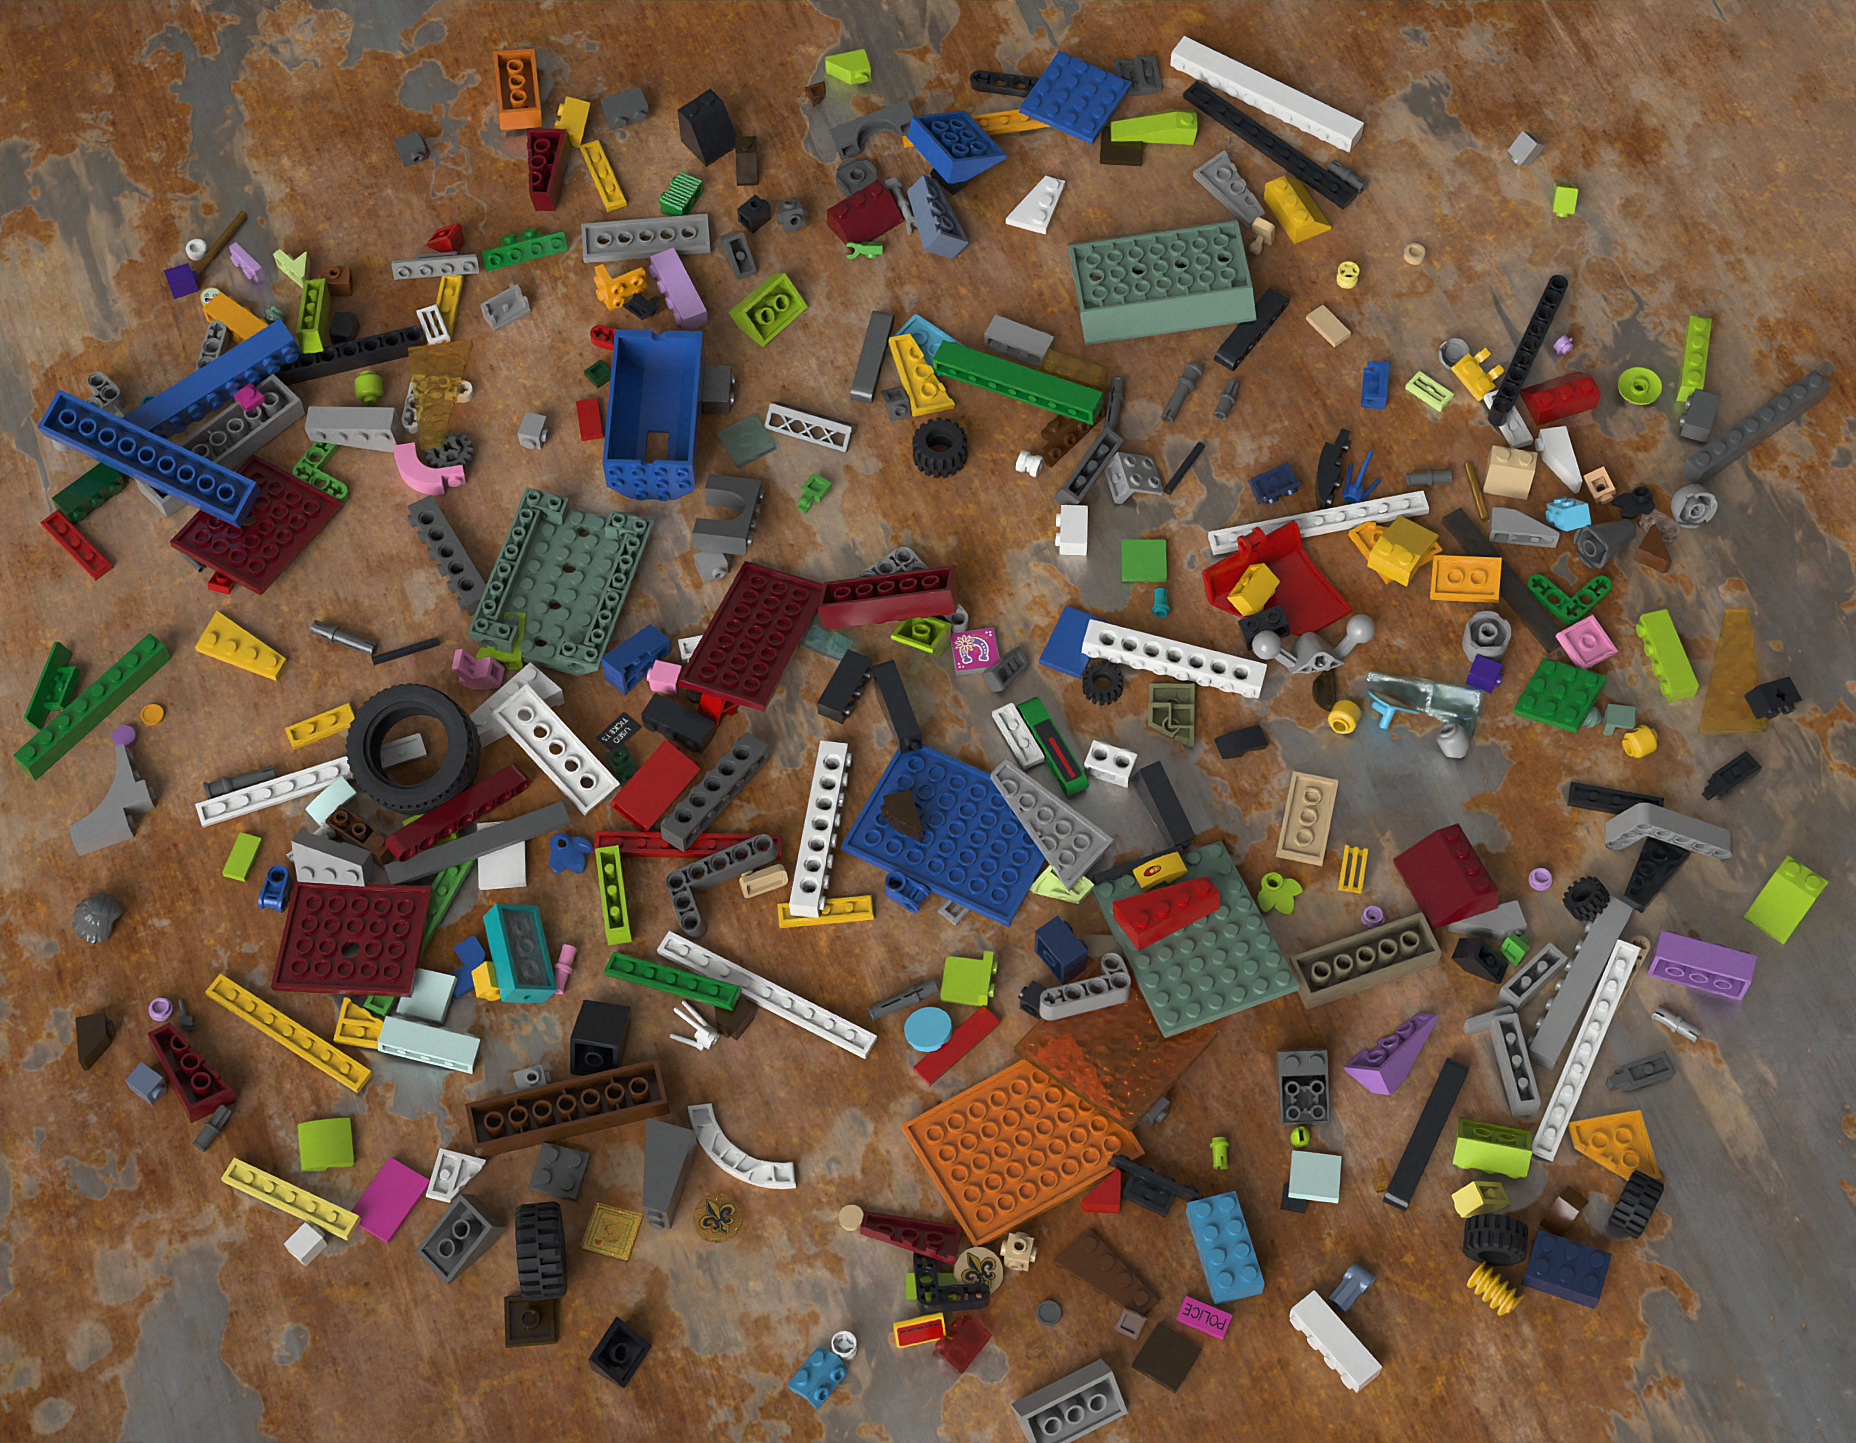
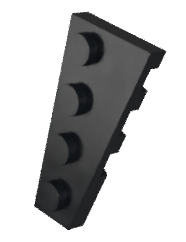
M1647 836L1622 902L1643 913L1686 863L1691 852L1680 846Z

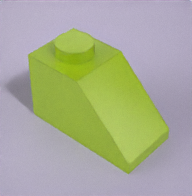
M865 49L825 57V70L827 74L850 85L871 81V67Z
M1554 181L1552 211L1556 212V216L1569 217V214L1575 213L1578 195L1576 184Z

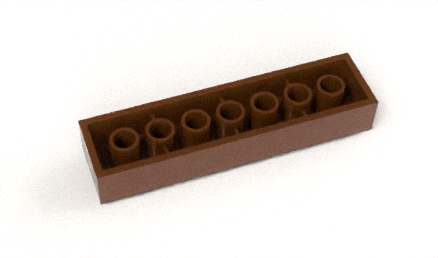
M658 1059L465 1104L473 1147L477 1158L480 1159L540 1145L543 1142L549 1143L670 1114Z

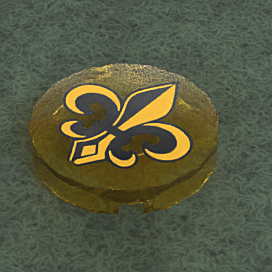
M725 1194L706 1196L697 1204L693 1214L696 1232L702 1239L715 1243H724L734 1238L741 1229L743 1220L739 1204L732 1197Z

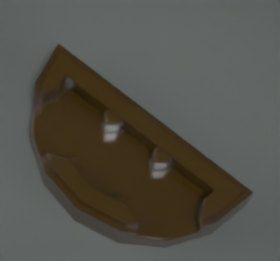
M1333 669L1323 671L1313 681L1312 686L1314 701L1320 708L1331 712L1337 702Z

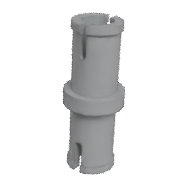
M1661 1005L1657 1007L1656 1011L1663 1014L1664 1017L1654 1012L1653 1019L1671 1028V1032H1678L1696 1043L1699 1037L1690 1031L1701 1035L1703 1029L1684 1020L1682 1015L1677 1016Z

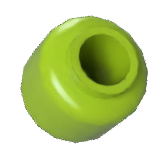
M363 371L355 378L356 398L364 401L365 404H375L378 402L377 400L384 396L383 379L375 371Z

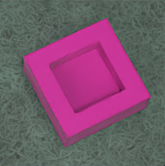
M249 383L233 394L235 401L247 413L265 402L264 396L252 383Z

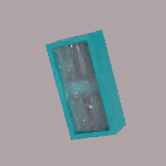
M496 903L483 919L501 1001L544 1004L557 991L539 908L534 905Z

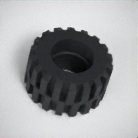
M937 418V421L930 419L927 424L923 422L920 425V429L917 428L915 430V436L912 439L914 464L915 466L918 465L920 472L925 471V475H934V478H939V476L948 478L949 474L953 476L956 474V470H962L963 464H966L967 435L962 427L959 428L957 422L951 423V420L947 418L945 421L942 418ZM939 444L950 447V449L943 452L933 451L930 448Z
M1638 1170L1632 1172L1608 1219V1225L1634 1239L1639 1238L1664 1191V1183Z
M1501 1214L1472 1216L1465 1221L1463 1254L1479 1263L1486 1261L1485 1264L1509 1266L1519 1264L1526 1259L1528 1226L1518 1219Z

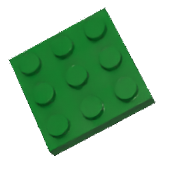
M1543 658L1513 709L1514 714L1577 734L1605 687L1607 677Z

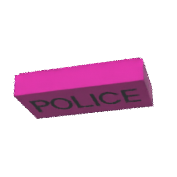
M1185 1296L1176 1321L1223 1340L1233 1315Z

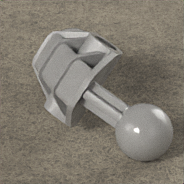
M1358 614L1353 616L1347 623V635L1335 649L1317 634L1307 632L1298 639L1290 653L1282 648L1280 637L1275 632L1269 630L1261 631L1254 637L1252 648L1259 658L1265 660L1274 658L1285 665L1292 674H1311L1312 672L1328 671L1334 667L1344 665L1346 663L1344 658L1357 643L1370 641L1375 635L1376 625L1368 615Z

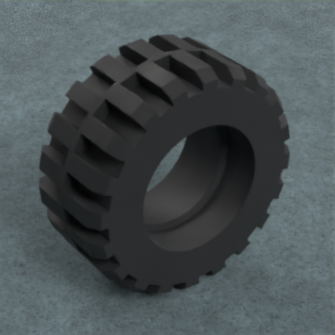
M555 1201L521 1204L516 1208L515 1212L517 1267L521 1295L527 1301L562 1298L567 1294V1260L561 1206Z

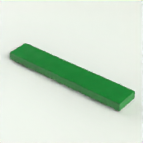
M616 952L612 953L604 970V974L611 978L733 1011L742 991L738 985Z

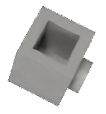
M1522 131L1508 149V152L1512 155L1511 159L1520 166L1522 164L1531 165L1546 145L1532 133Z
M525 412L518 431L520 445L528 449L536 448L541 450L543 443L547 442L549 438L547 416Z
M701 551L694 554L695 567L704 583L714 579H721L726 574H729L728 564H730V559L727 553Z
M541 1064L513 1073L518 1091L552 1084L549 1071L543 1072Z

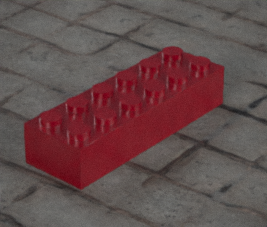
M955 565L823 583L817 608L824 630H837L849 626L860 627L873 623L882 624L896 620L905 621L912 618H928L929 616L936 615L947 616L956 613L961 587Z

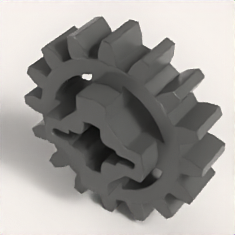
M451 429L448 430L447 434L440 431L439 437L433 435V442H427L428 448L425 449V453L431 468L463 465V469H467L466 462L472 463L471 456H474L471 440L468 441L466 434L461 436L460 431H457L455 434H452Z

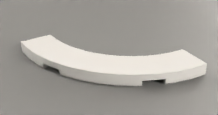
M712 1103L688 1106L690 1122L698 1142L706 1154L724 1171L744 1182L760 1187L773 1189L796 1188L793 1162L760 1161L748 1156L733 1143H730L724 1136L716 1121Z

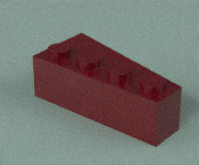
M526 128L530 198L535 211H556L572 146L567 130Z
M171 1023L147 1033L150 1047L191 1123L216 1112L220 1105L227 1107L236 1103L234 1089L229 1084H226L219 1073L205 1062L200 1053H197L190 1046V1043Z

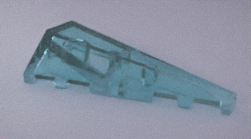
M1375 671L1367 672L1366 680L1369 682L1372 681L1378 684L1385 691L1392 692L1401 697L1403 701L1431 717H1436L1446 724L1454 723L1461 725L1469 738L1473 737L1482 712L1485 689Z

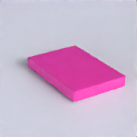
M389 1157L351 1210L352 1213L361 1218L358 1226L389 1244L427 1191L430 1180Z

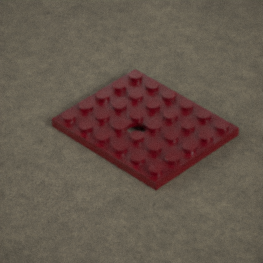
M253 454L236 473L255 481L261 489L246 517L255 516L257 518L256 523L251 526L242 525L241 528H238L199 510L170 540L171 547L262 596L343 508V503L337 498Z
M295 880L271 988L273 991L412 998L434 893L432 886L389 884L351 886L298 882V880ZM351 943L359 944L360 950L356 956L351 958L343 956L344 948H347Z

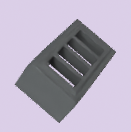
M1016 646L982 673V677L992 692L1002 691L1030 663L1020 647ZM1013 657H1015L1019 666L1016 665V663L1013 660Z

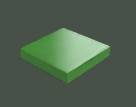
M1121 539L1122 582H1167L1166 539Z

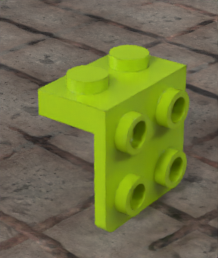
M984 951L983 960L954 956L947 957L940 995L941 1000L944 1002L974 1006L984 1005L987 1007L989 997L994 995L995 983H991L992 975L997 974L998 961H994V952Z

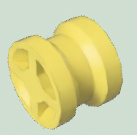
M1349 261L1340 264L1336 280L1338 285L1345 289L1356 286L1359 267Z

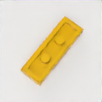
M346 703L286 727L285 731L293 750L350 728V723L355 718L350 703Z

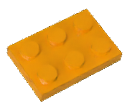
M1434 555L1430 599L1499 603L1502 558Z

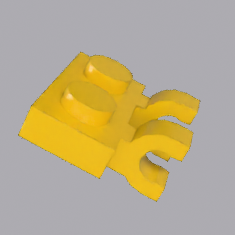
M1486 347L1474 354L1473 357L1467 353L1451 367L1477 401L1482 400L1485 394L1496 387L1492 381L1505 371L1500 364L1495 368H1491L1487 373L1481 369L1478 364L1491 354Z

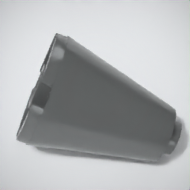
M1619 519L1581 527L1574 534L1573 540L1574 545L1577 544L1579 549L1576 552L1577 556L1589 568H1602L1635 538L1636 527L1628 519Z

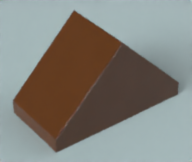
M1653 524L1639 546L1634 560L1661 573H1667L1672 560L1656 524Z
M1568 1187L1558 1196L1540 1222V1225L1550 1233L1562 1237L1589 1201Z

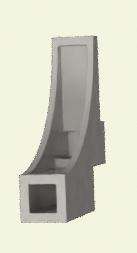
M124 744L115 747L117 759L115 778L104 800L88 816L68 826L74 847L79 856L134 838L132 829L135 828L132 817L155 809L153 800L157 798L152 786L148 787L144 779L141 780L138 770H133L132 765L136 764L132 751L127 752Z

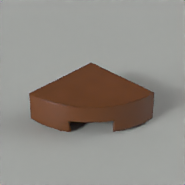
M824 81L805 87V93L813 107L822 102L825 97L826 88Z

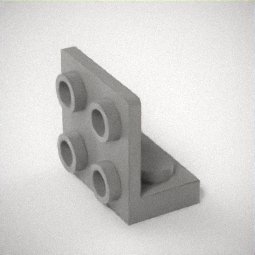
M1117 452L1104 467L1114 502L1117 504H1122L1133 492L1162 495L1164 493L1154 460L1150 456Z

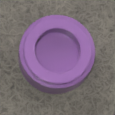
M122 725L114 730L112 739L116 746L124 744L125 748L128 749L136 743L137 735L131 726Z

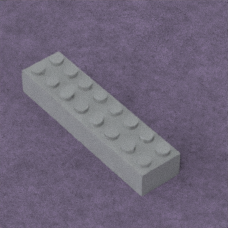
M272 374L255 387L264 396L265 402L249 413L237 402H234L178 445L232 470L304 416L301 400ZM135 479L140 492L167 518L187 504Z

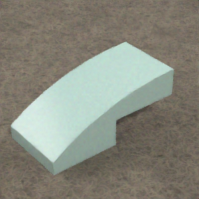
M341 776L318 795L306 808V811L320 826L323 820L326 821L339 805L344 806L355 798L357 794Z

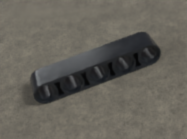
M1270 287L1255 304L1256 320L1239 323L1217 350L1214 361L1231 371H1235L1286 309L1290 302V297Z

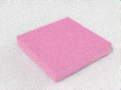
M1593 614L1555 636L1576 667L1584 670L1594 667L1618 652Z

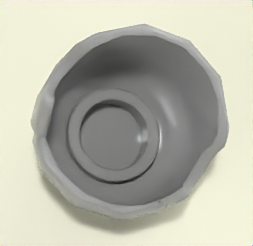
M1460 338L1446 339L1438 349L1439 362L1444 368L1452 370L1451 367L1467 353L1471 355L1469 345Z

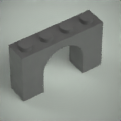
M709 474L705 486V505L732 508L739 511L741 515L725 521L696 518L692 532L693 549L746 556L748 547H752L753 544L752 532H756L757 529L756 517H760L761 514L760 502L763 503L765 498V489H761V480Z

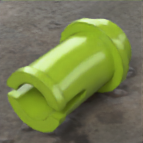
M1215 1137L1212 1139V1143H1210V1147L1213 1150V1169L1218 1170V1167H1220V1170L1229 1168L1227 1148L1230 1145L1225 1137Z

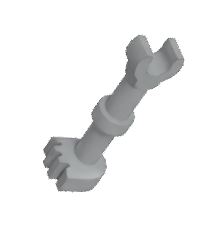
M894 177L885 180L883 185L891 194L893 193L897 201L898 210L902 211L906 219V232L911 235V227H917L915 217L909 209L910 204L900 190L903 186L900 178Z

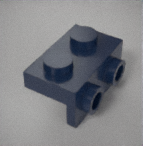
M1289 462L1248 480L1258 505L1266 502L1267 505L1278 501V496L1285 493L1286 497L1298 492L1297 487L1303 484L1301 480L1297 482Z

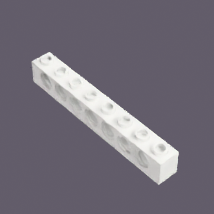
M1092 619L1089 620L1082 647V653L1092 658L1099 657L1107 659L1112 663L1127 664L1135 669L1150 670L1158 675L1165 674L1173 676L1178 680L1193 681L1201 686L1216 687L1224 692L1242 694L1247 698H1259L1267 664ZM1103 642H1109L1111 645H1105ZM1125 648H1132L1133 651H1128ZM1148 653H1152V654H1154V655H1156V656L1152 657V656H1149V655H1147V654H1148ZM1169 659H1175L1178 662H1172ZM1191 665H1198L1200 668H1194ZM1215 670H1218V671H1221L1222 673H1221V674H1217V673H1215L1214 671H1215ZM1236 676H1241L1244 679H1238Z
M820 741L789 902L791 915L819 918L820 910L825 908L826 896H823L824 889H828L830 880L827 870L832 868L833 854H831V849L836 848L837 834H834L835 827H840L841 813H838L839 807H843L845 793H842V789L847 787L848 773H846V768L850 767L852 762V753L848 752V744ZM826 787H834L831 790L825 789ZM830 807L828 810H822L821 808ZM820 827L826 828L825 830H817ZM818 847L823 848V849L820 850V851H814V850H813V849L818 848ZM812 868H818V869H819L818 871H815V872L809 871V870L812 869ZM807 889H814V890H815L814 892H811V893L805 892Z

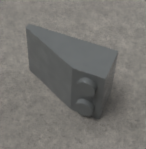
M459 1194L415 1251L447 1284H450L490 1249L507 1227L475 1195Z

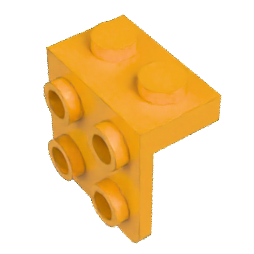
M603 264L595 267L596 276L594 281L598 287L596 294L600 301H604L609 311L623 307L624 300L633 293L643 297L647 295L646 273L643 267L614 279L610 277Z

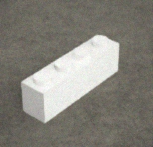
M1315 1290L1291 1309L1289 1316L1291 1317L1292 1325L1298 1331L1302 1330L1308 1337L1307 1341L1310 1346L1315 1350L1319 1349L1325 1356L1324 1361L1331 1369H1336L1340 1373L1341 1380L1347 1388H1353L1358 1393L1380 1375L1382 1366Z

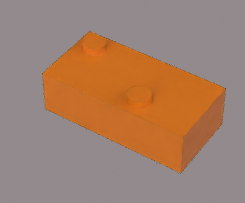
M534 49L493 51L500 129L542 127Z

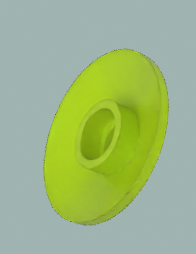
M1633 367L1624 371L1619 377L1618 390L1627 401L1637 405H1646L1658 399L1662 391V383L1653 371L1643 367Z

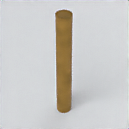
M1466 462L1463 466L1480 521L1486 522L1489 520V516L1472 462Z

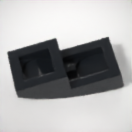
M1260 725L1229 732L1214 740L1222 759L1242 757L1245 752L1264 750L1269 745Z

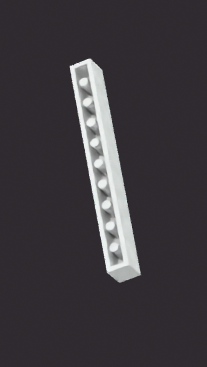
M1184 36L1171 53L1170 66L1183 71L1214 88H1218L1230 96L1246 102L1248 105L1257 107L1285 123L1296 126L1300 130L1318 137L1320 140L1335 145L1339 149L1350 153L1362 136L1363 122Z

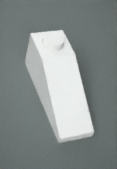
M1566 426L1540 429L1538 438L1535 439L1536 451L1540 452L1542 460L1574 494L1579 493L1582 478Z

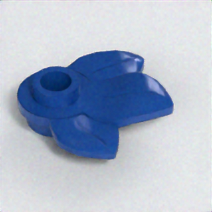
M565 833L555 834L550 841L552 853L549 857V865L556 874L560 873L565 867L571 871L583 873L585 868L584 855L591 853L594 850L593 846L581 836L570 837ZM558 841H564L566 846L562 848L557 843Z

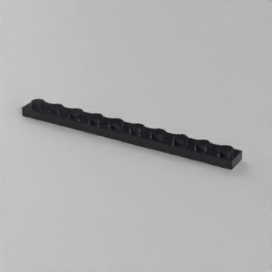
M1194 82L1183 92L1185 100L1344 210L1357 197V192L1200 82Z

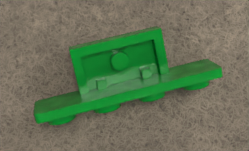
M531 227L525 229L524 232L503 235V237L498 238L500 246L482 250L481 254L486 271H491L565 252L568 250L563 230L542 235L540 228Z
M54 642L23 718L36 730L42 729L49 711L64 710L68 706L81 670L76 666L67 667L72 652L60 642Z

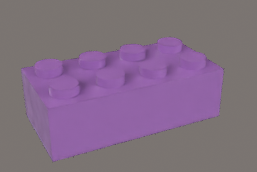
M1661 930L1652 949L1647 975L1742 1001L1752 982L1757 956L1745 950H1733L1722 944H1710L1696 937L1688 938L1674 931Z

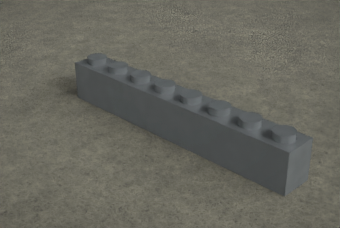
M1816 370L1812 371L1687 458L1682 474L1692 484L1702 485L1825 399L1830 383Z

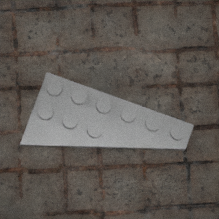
M1007 759L991 773L990 779L1069 892L1114 844V839Z

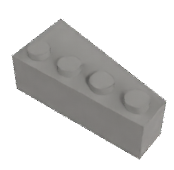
M309 406L305 423V431L310 441L394 453V445L403 444L405 433L394 407Z

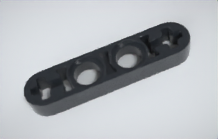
M977 70L970 75V86L973 90L979 92L1026 98L1040 78ZM996 81H1003L1005 84L1003 86H996L994 83ZM1021 83L1024 84L1025 87L1022 89H1017L1015 85Z

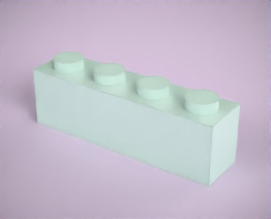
M396 1015L385 1017L378 1040V1051L473 1074L480 1050V1039L473 1034L463 1033L462 1035L454 1033L446 1027L433 1028L425 1022L417 1021L413 1023Z

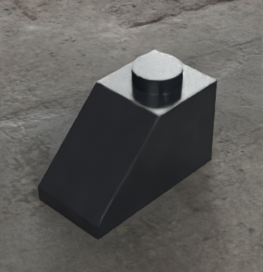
M1482 937L1459 938L1451 957L1465 972L1495 984H1501L1508 967V963Z

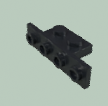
M1113 1154L1107 1163L1129 1174L1120 1197L1160 1216L1166 1217L1175 1196L1186 1202L1200 1200L1204 1197L1199 1194L1197 1189L1177 1184L1176 1180L1170 1176H1160L1154 1173V1170L1149 1166H1139L1131 1162V1159L1125 1155Z

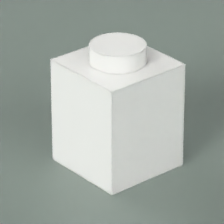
M306 1222L284 1243L287 1250L305 1267L327 1246L323 1239L325 1234L316 1225L311 1228Z

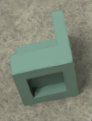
M1608 704L1604 713L1603 735L1612 736L1615 727L1633 729L1635 726L1636 707Z

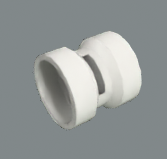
M1022 450L1016 463V471L1022 473L1027 471L1030 476L1037 478L1043 467L1044 457L1040 455L1031 456L1029 451Z
M848 1331L836 1333L831 1341L832 1353L837 1355L843 1363L852 1361L857 1354L855 1336Z

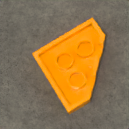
M1367 521L1350 530L1348 536L1365 558L1369 560L1371 550L1388 527L1378 526L1375 522ZM1435 542L1421 566L1433 560L1434 555H1442L1443 550L1437 542ZM1377 572L1386 585L1394 581Z
M1641 1110L1569 1122L1568 1129L1574 1149L1627 1181L1635 1170L1658 1181L1661 1180Z

